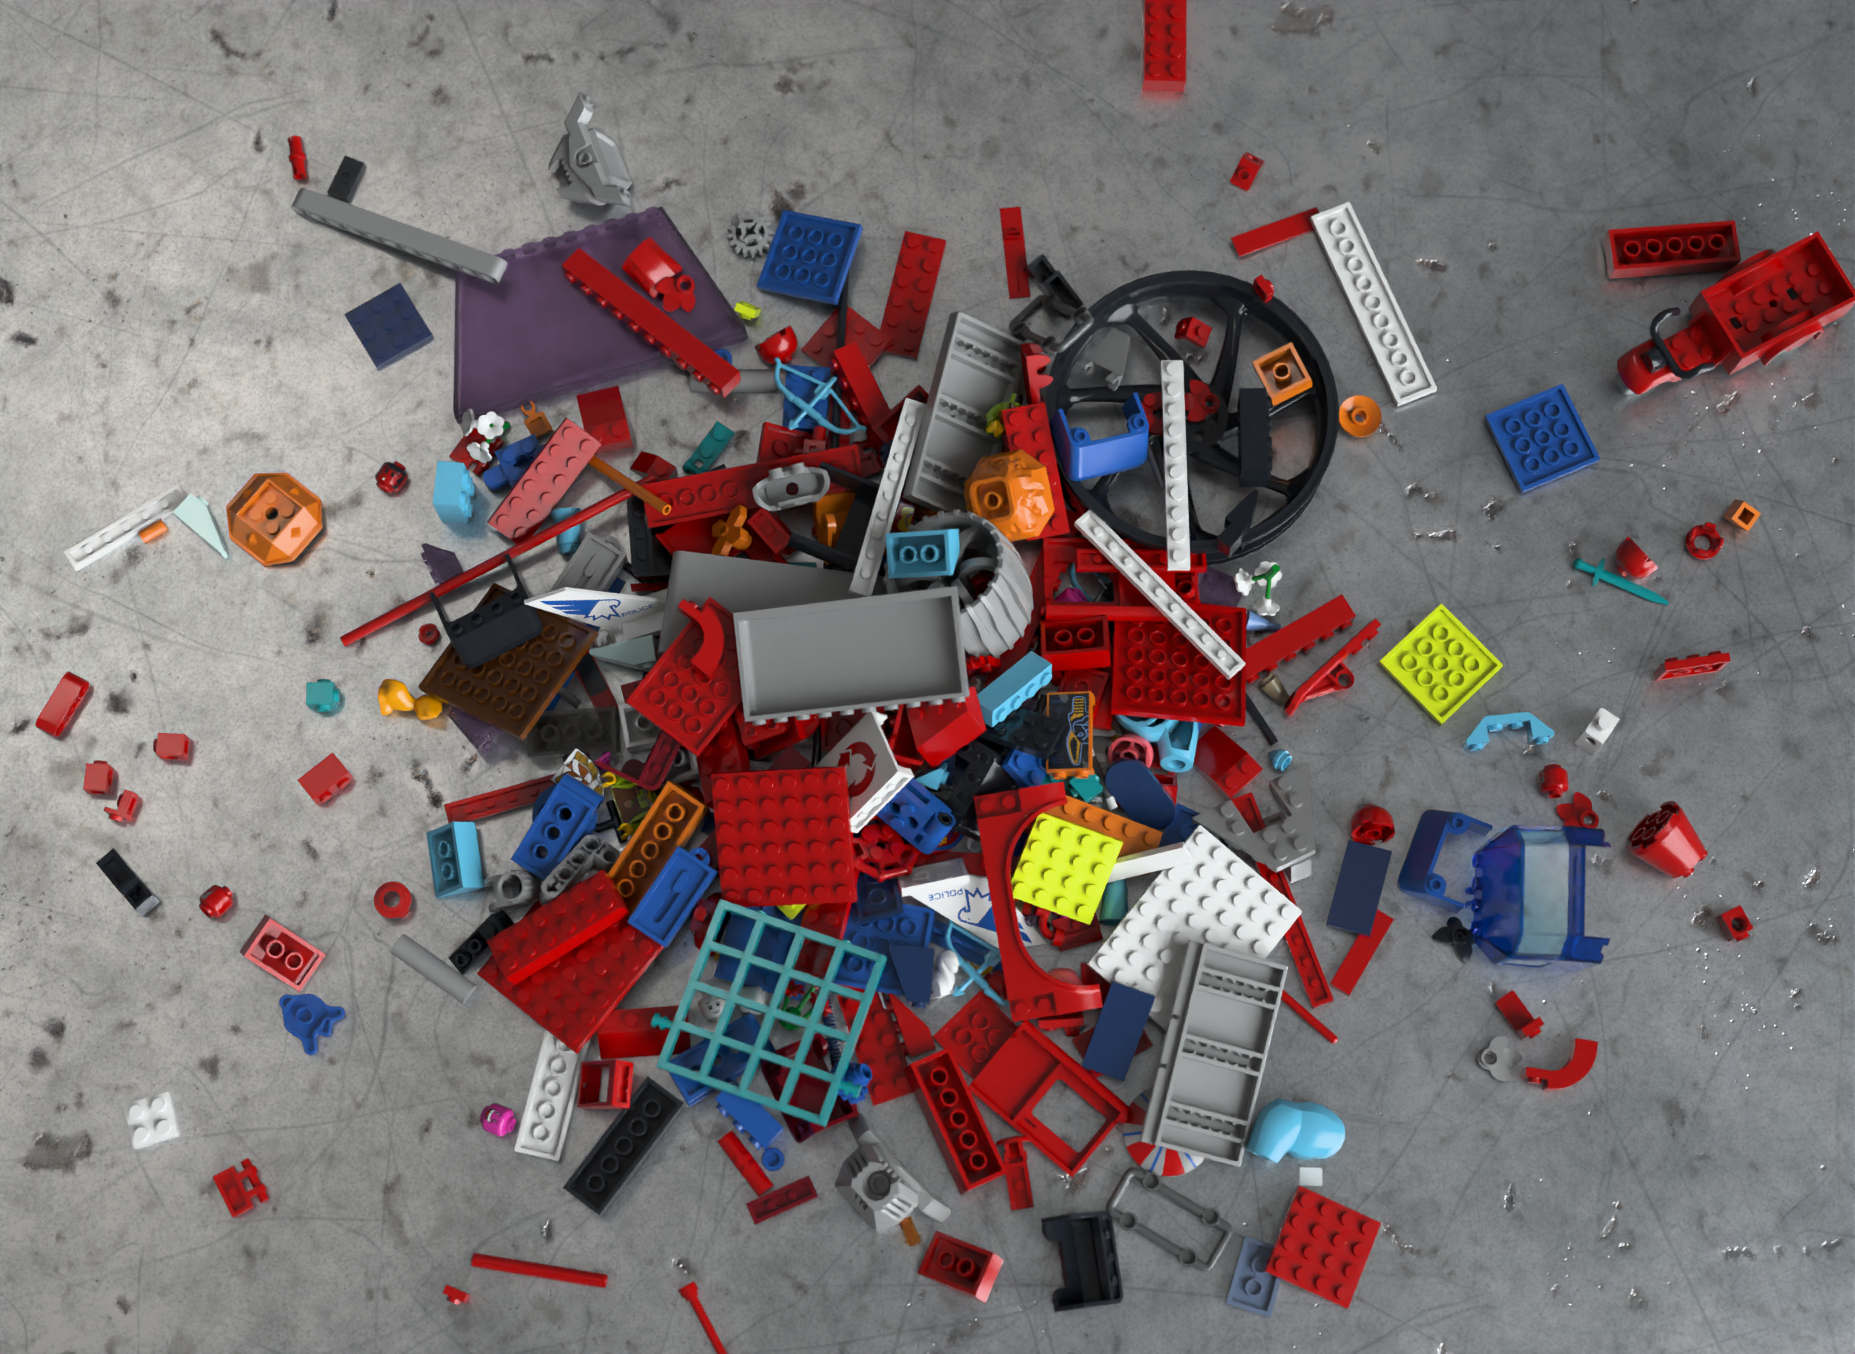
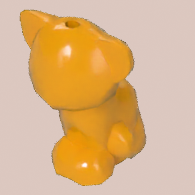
M385 679L379 687L378 701L381 715L383 716L391 714L393 709L400 711L414 710L417 718L425 721L436 718L442 712L443 701L428 694L421 695L416 699L409 693L406 685L401 681Z

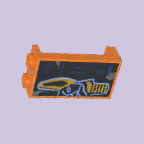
M1091 691L1047 693V716L1065 722V730L1046 760V772L1053 779L1063 780L1066 779V776L1086 779L1088 775H1095V770L1092 767L1093 705H1095V695Z

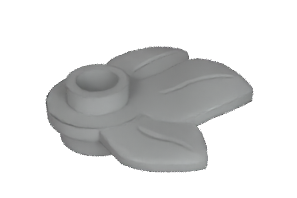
M1498 1036L1491 1040L1488 1047L1479 1051L1477 1061L1483 1069L1490 1071L1493 1078L1503 1082L1512 1081L1513 1075L1510 1068L1517 1065L1523 1057L1517 1051L1508 1048L1509 1039L1507 1036ZM1485 1055L1491 1056V1063L1485 1061Z

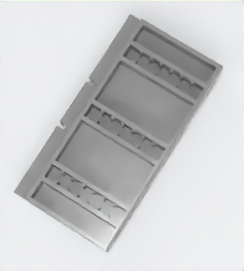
M960 311L950 313L903 498L937 513L938 511H944L945 513L953 512L954 509L968 513L963 494L964 483L981 457L1003 453L1001 452L1004 446L1003 437L1001 436L999 440L993 434L988 435L986 434L987 432H984L987 426L985 414L994 405L1009 402L1010 396L1013 393L1023 396L1025 383L1019 344H1024L1025 342Z
M1188 940L1171 1010L1172 1014L1178 1016L1177 1019L1169 1018L1159 1059L1160 1064L1166 1065L1165 1069L1157 1067L1140 1141L1241 1167L1288 966Z

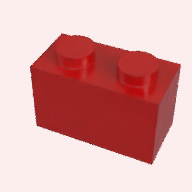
M332 752L297 781L318 805L320 802L325 803L332 797L331 793L338 788L342 789L350 783L349 779L353 776Z

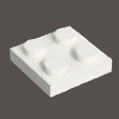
M166 1091L123 1104L134 1149L180 1136L170 1092Z

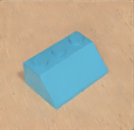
M959 529L887 533L888 579L953 575L960 553Z
M451 822L426 833L436 898L471 893L484 888V876L482 874L475 822Z

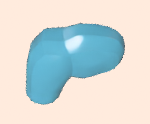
M1115 714L1117 721L1122 727L1131 733L1145 738L1149 742H1156L1160 765L1163 769L1177 773L1191 770L1198 740V722Z
M1277 1098L1260 1110L1254 1122L1246 1150L1274 1163H1278L1286 1152L1297 1159H1326L1333 1156L1342 1147L1345 1139V1127L1342 1120L1323 1105L1313 1102H1292Z

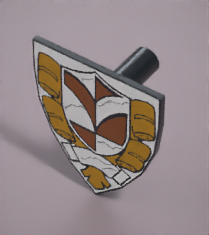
M578 747L573 750L551 778V781L557 784L568 773L599 794L605 795V789L602 787L604 781L600 777V770L594 761Z

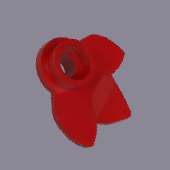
M690 276L666 277L656 285L655 290L664 294L662 304L665 312H672L682 307L685 312L689 313L694 308L696 298L693 294L695 283ZM680 283H686L687 289H682Z
M1190 380L1191 393L1184 394L1185 411L1189 412L1187 420L1200 422L1208 414H1214L1219 410L1220 399L1217 395L1210 392L1209 386L1204 382ZM1208 401L1212 402L1213 406L1207 407L1205 403Z
M1575 792L1572 804L1565 803L1556 806L1558 816L1565 822L1561 831L1568 835H1577L1582 831H1593L1599 824V817L1592 810L1591 800L1580 792ZM1585 817L1590 819V824L1584 823Z

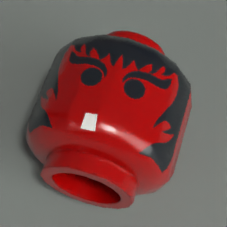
M397 461L394 463L385 462L375 475L376 485L388 494H391V492L398 493L408 479L407 474L404 472L406 468Z

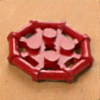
M875 815L870 821L877 820V824L865 825L860 830L861 835L859 838L853 837L854 832H852L855 869L876 878L878 882L912 874V868L922 852L910 842V845H905L901 835L888 824H884L880 817ZM877 843L884 844V849H882L880 846L877 847ZM854 847H857L860 856H857ZM902 853L909 855L906 862L900 859ZM869 861L874 863V866L877 867V869L866 863H869ZM890 866H895V867H896V868H893V869L885 870L886 867H890Z

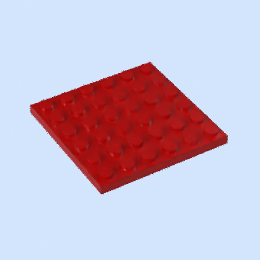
M1185 602L1245 662V666L1229 680L1171 622L1114 621L1111 714L1244 727L1246 722V608Z
M846 765L716 772L711 774L722 900L742 907L846 903L858 900Z
M539 900L533 904L524 917L543 906ZM624 917L516 985L505 979L493 954L477 972V975L578 1054L662 951L664 946L627 922L629 919Z

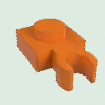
M529 401L532 406L531 410L526 411L521 405L522 413L528 417V419L524 420V424L531 435L535 434L538 440L553 432V428L544 412L536 413L535 404Z

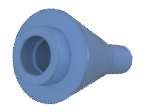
M1250 610L1246 611V631L1269 630L1276 632L1281 629V624L1269 622Z

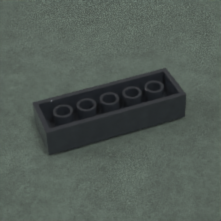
M647 1076L630 1098V1109H622L563 1188L602 1217L684 1109L685 1104Z

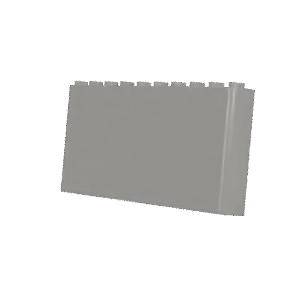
M675 551L672 557L658 657H662L690 622L686 616L678 611V605L683 599L687 602L691 600L701 608L706 600L711 597L733 614L861 598L848 594L854 572ZM877 575L871 596L887 595L883 580L885 576Z
M957 586L733 613L745 722L752 721V725L766 724V719H774V723L788 722V717L796 716V720L810 719V714H818V718L832 717L831 712L840 711V716L854 714V709H862V713L876 712V707L884 706L885 710L898 709V704H907V708L921 707L920 702L929 701V705L943 704L942 699H951L952 703L965 702V697H969Z

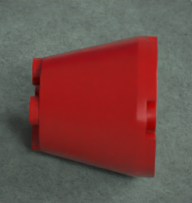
M1668 801L1661 804V810L1654 812L1651 816L1647 814L1635 826L1628 836L1630 844L1626 846V849L1635 857L1671 878H1678L1680 876L1687 878L1693 873V867L1699 861H1702L1708 852L1705 850L1703 843L1683 809L1675 801Z

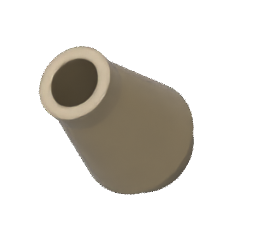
M1273 672L1269 673L1259 682L1261 690L1277 701L1279 705H1282L1290 698L1278 675L1275 676Z

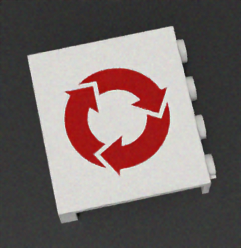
M868 712L815 766L846 765L851 830L854 833H858L914 777L911 769L898 766L880 726L888 717L879 712Z

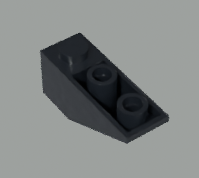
M504 910L491 914L448 959L464 975L492 952L487 940L515 923Z

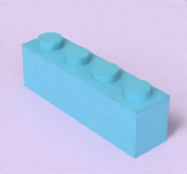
M1031 651L978 693L977 696L984 722L991 727L995 726L998 722H1002L1014 709H1018L1029 697H1033L1042 686L1047 685L1052 678V663Z

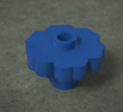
M839 1060L834 1063V1068L830 1070L831 1074H835ZM849 1062L843 1081H852L853 1085L860 1084L862 1088L857 1099L853 1098V1094L848 1096L844 1094V1091L839 1090L838 1094L843 1100L848 1099L851 1104L865 1100V1094L868 1093L867 1084L872 1079V1071L869 1066L864 1063Z

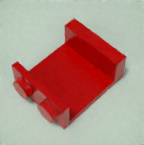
M761 508L747 521L775 554L788 559L796 551L787 546L792 532L774 512L770 514L767 509Z

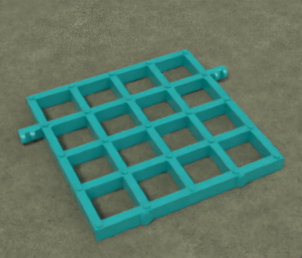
M719 899L674 1020H669L667 1016L662 1018L659 1013H655L653 1016L652 1027L660 1026L661 1030H670L656 1067L826 1128L839 1090L844 1091V1094L848 1096L853 1094V1098L856 1099L861 1092L862 1085L857 1084L855 1086L852 1081L844 1082L843 1078L887 957L852 945L848 940H838L768 916L767 913L761 910L754 911ZM726 911L756 921L744 952L715 942ZM765 925L795 935L784 966L754 956ZM805 939L835 949L824 980L794 970ZM711 951L741 961L729 992L700 982ZM845 952L875 962L864 994L834 983ZM750 965L780 975L769 1006L739 996ZM790 978L820 988L809 1020L779 1010ZM696 991L726 1001L714 1032L684 1022ZM830 992L860 1002L849 1034L819 1024ZM735 1005L765 1015L754 1046L724 1036ZM775 1018L805 1028L794 1060L764 1050ZM681 1031L711 1041L699 1073L669 1063ZM815 1032L846 1043L835 1074L804 1064ZM720 1045L751 1055L739 1087L709 1077ZM760 1059L791 1069L779 1101L748 1091ZM800 1073L831 1083L820 1115L789 1105Z

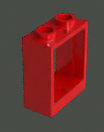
M617 1059L581 1062L577 1108L589 1110L630 1109L634 1063ZM602 1070H609L606 1102H599Z

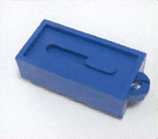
M678 846L627 922L662 946L669 947L718 874L717 870L709 866V853L703 848H694L688 852ZM696 854L701 855L704 858V860H700L699 858H697Z

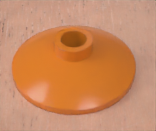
M1352 396L1346 399L1339 409V423L1344 431L1352 436H1369L1378 429L1381 423L1382 414L1378 404L1367 396ZM1356 416H1361V417H1362V421H1361V422L1356 421L1355 417H1356Z

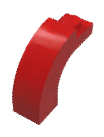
M683 599L678 605V611L699 627L704 639L701 649L690 661V666L708 680L717 669L722 658L724 646L723 630L717 616L708 606L700 612V607L691 600L687 602Z
M1575 1038L1571 1040L1569 1058L1561 1069L1552 1071L1525 1067L1522 1069L1521 1078L1527 1079V1083L1541 1084V1081H1543L1542 1091H1557L1576 1084L1592 1068L1597 1055L1598 1041Z

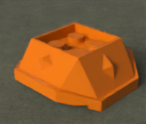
M255 473L226 505L231 541L264 567L294 561L323 528L321 499L288 473ZM278 512L277 518L273 520L268 519L271 513Z

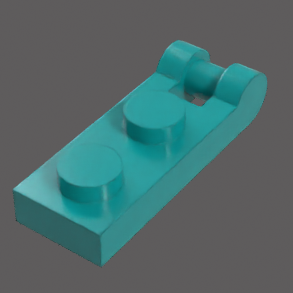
M717 421L691 457L686 460L682 469L687 473L691 472L693 474L709 471L731 442L735 432ZM697 461L703 464L702 467L699 468L695 465Z

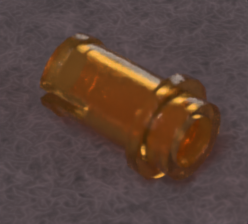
M912 1216L906 1217L898 1223L905 1236V1244L913 1247L922 1242L920 1239L922 1235L918 1234Z

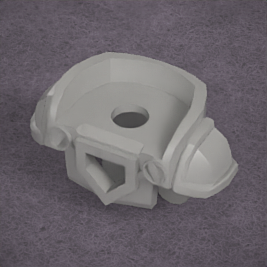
M803 463L769 470V476L753 487V497L760 507L769 511H779L782 508L786 509L807 504L808 502L812 503L819 501L827 493L830 487V478L826 470L815 467L808 468ZM791 482L796 483L799 487L798 493L796 495L787 494V484Z

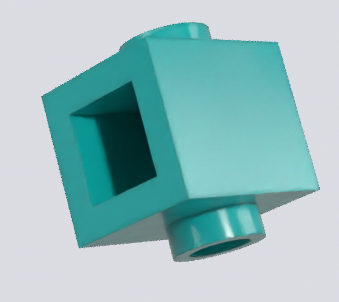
M329 679L306 682V705L309 709H316L318 712H329L330 709H336L337 702H340V689H337L334 682H331Z
M1096 773L1095 775H1088L1086 779H1077L1075 776H1069L1068 792L1072 798L1090 803L1102 793L1103 787L1100 785V779Z

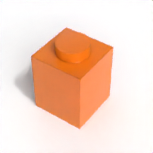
M1735 499L1722 517L1737 528L1749 531L1761 513L1745 501Z

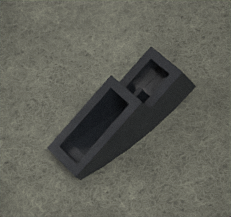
M1044 254L1039 255L1023 268L1044 295L1048 296L1056 293L1061 302L1076 309L1084 305L1060 271L1054 269Z
M1256 489L1225 517L1224 528L1226 529L1217 537L1216 548L1228 558L1238 549L1251 527L1258 498V490Z
M114 848L96 862L116 889L142 917L160 902Z

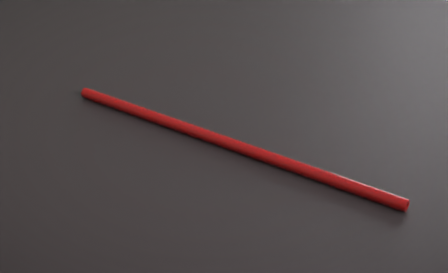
M652 473L636 483L641 485L656 482L657 480ZM625 488L346 633L340 637L343 645L347 646L432 601L430 593L434 592L437 598L506 563L507 560L504 555L509 554L513 559L634 496V494Z

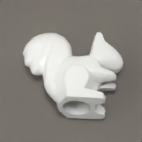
M942 951L937 957V969L935 965L933 966L931 987L933 992L931 993L930 1000L953 994L955 973L959 966L958 956L953 951Z

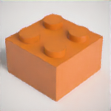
M1292 342L1252 362L1253 369L1263 388H1266V394L1270 396L1273 406L1313 387L1312 380Z

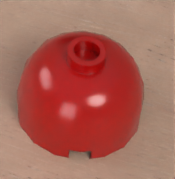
M789 325L787 328L785 327L766 338L761 344L758 343L754 348L765 362L776 364L774 358L777 357L782 364H786L793 359L791 355L796 351L798 341L794 330Z
M1629 536L1617 547L1615 559L1619 565L1616 569L1624 577L1629 575L1633 579H1643L1658 569L1655 563L1649 559Z
M1374 804L1363 806L1353 814L1350 820L1351 837H1353L1354 842L1370 846L1375 845L1374 841L1382 840V843L1389 841L1395 835L1394 821L1391 814L1385 808Z

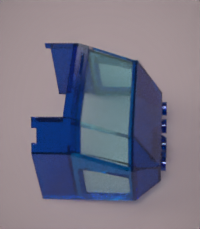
M1511 825L1495 833L1475 852L1472 859L1475 876L1472 879V887L1466 888V894L1474 895V899L1465 902V907L1471 908L1472 912H1474L1471 923L1473 941L1493 965L1578 972L1602 963L1604 955L1601 951L1603 946H1608L1610 938L1584 936L1586 847L1612 848L1610 843L1605 842L1603 839L1606 835L1603 829L1578 826Z

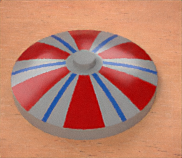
M1151 1087L1140 1093L1129 1105L1130 1109L1128 1112L1131 1115L1122 1124V1137L1125 1148L1131 1159L1147 1172H1154L1162 1177L1183 1175L1196 1168L1205 1158L1140 1141L1153 1088Z

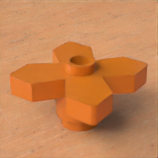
M739 504L731 510L727 522L720 519L713 524L712 536L718 540L712 548V555L727 557L731 547L736 550H746L750 546L752 536L746 529L742 528L747 518V508Z

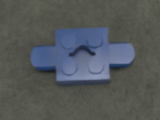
M535 434L495 451L500 464L484 472L483 479L485 485L490 490H497L509 484L512 489L545 444L540 446Z

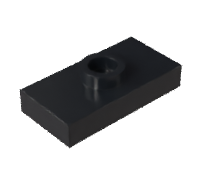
M344 156L327 191L328 195L348 202L365 168V163Z

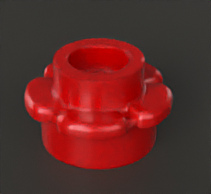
M424 624L419 629L418 638L427 645L434 644L435 640L440 637V631L437 630V626L434 624Z

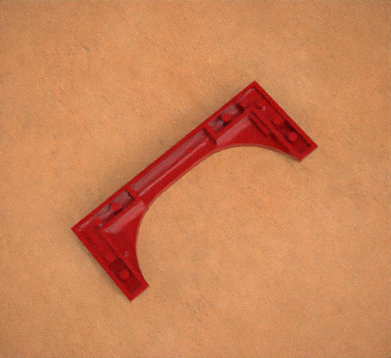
M1064 781L974 797L1012 1022L1103 1007L1099 984L1077 985L1064 982L1048 974L1033 960L1020 934L1010 871L1016 843L1022 832L1035 818L1052 808L1067 804Z

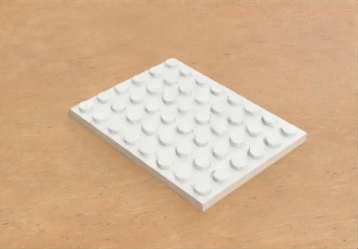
M1198 825L1184 842L1192 857L1191 863L1163 869L1087 962V965L1110 985L1112 980L1155 995L1156 997L1148 1017L1165 1031L1167 1030L1169 1018L1177 1019L1178 1016L1172 1014L1171 1010L1188 940L1265 960L1302 913L1297 906L1201 825Z

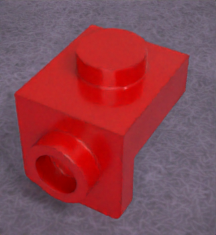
M1193 316L1183 318L1176 325L1174 338L1177 340L1186 339L1199 348H1205L1212 328Z

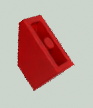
M641 451L630 467V470L643 478L653 473L657 481L676 478L678 475L677 468L658 455Z

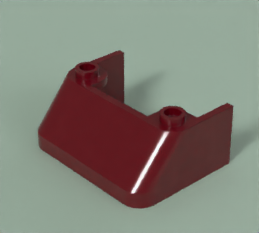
M661 730L645 763L637 759H630L625 762L621 771L600 761H597L596 765L647 790L653 791L659 789L663 784L681 745Z

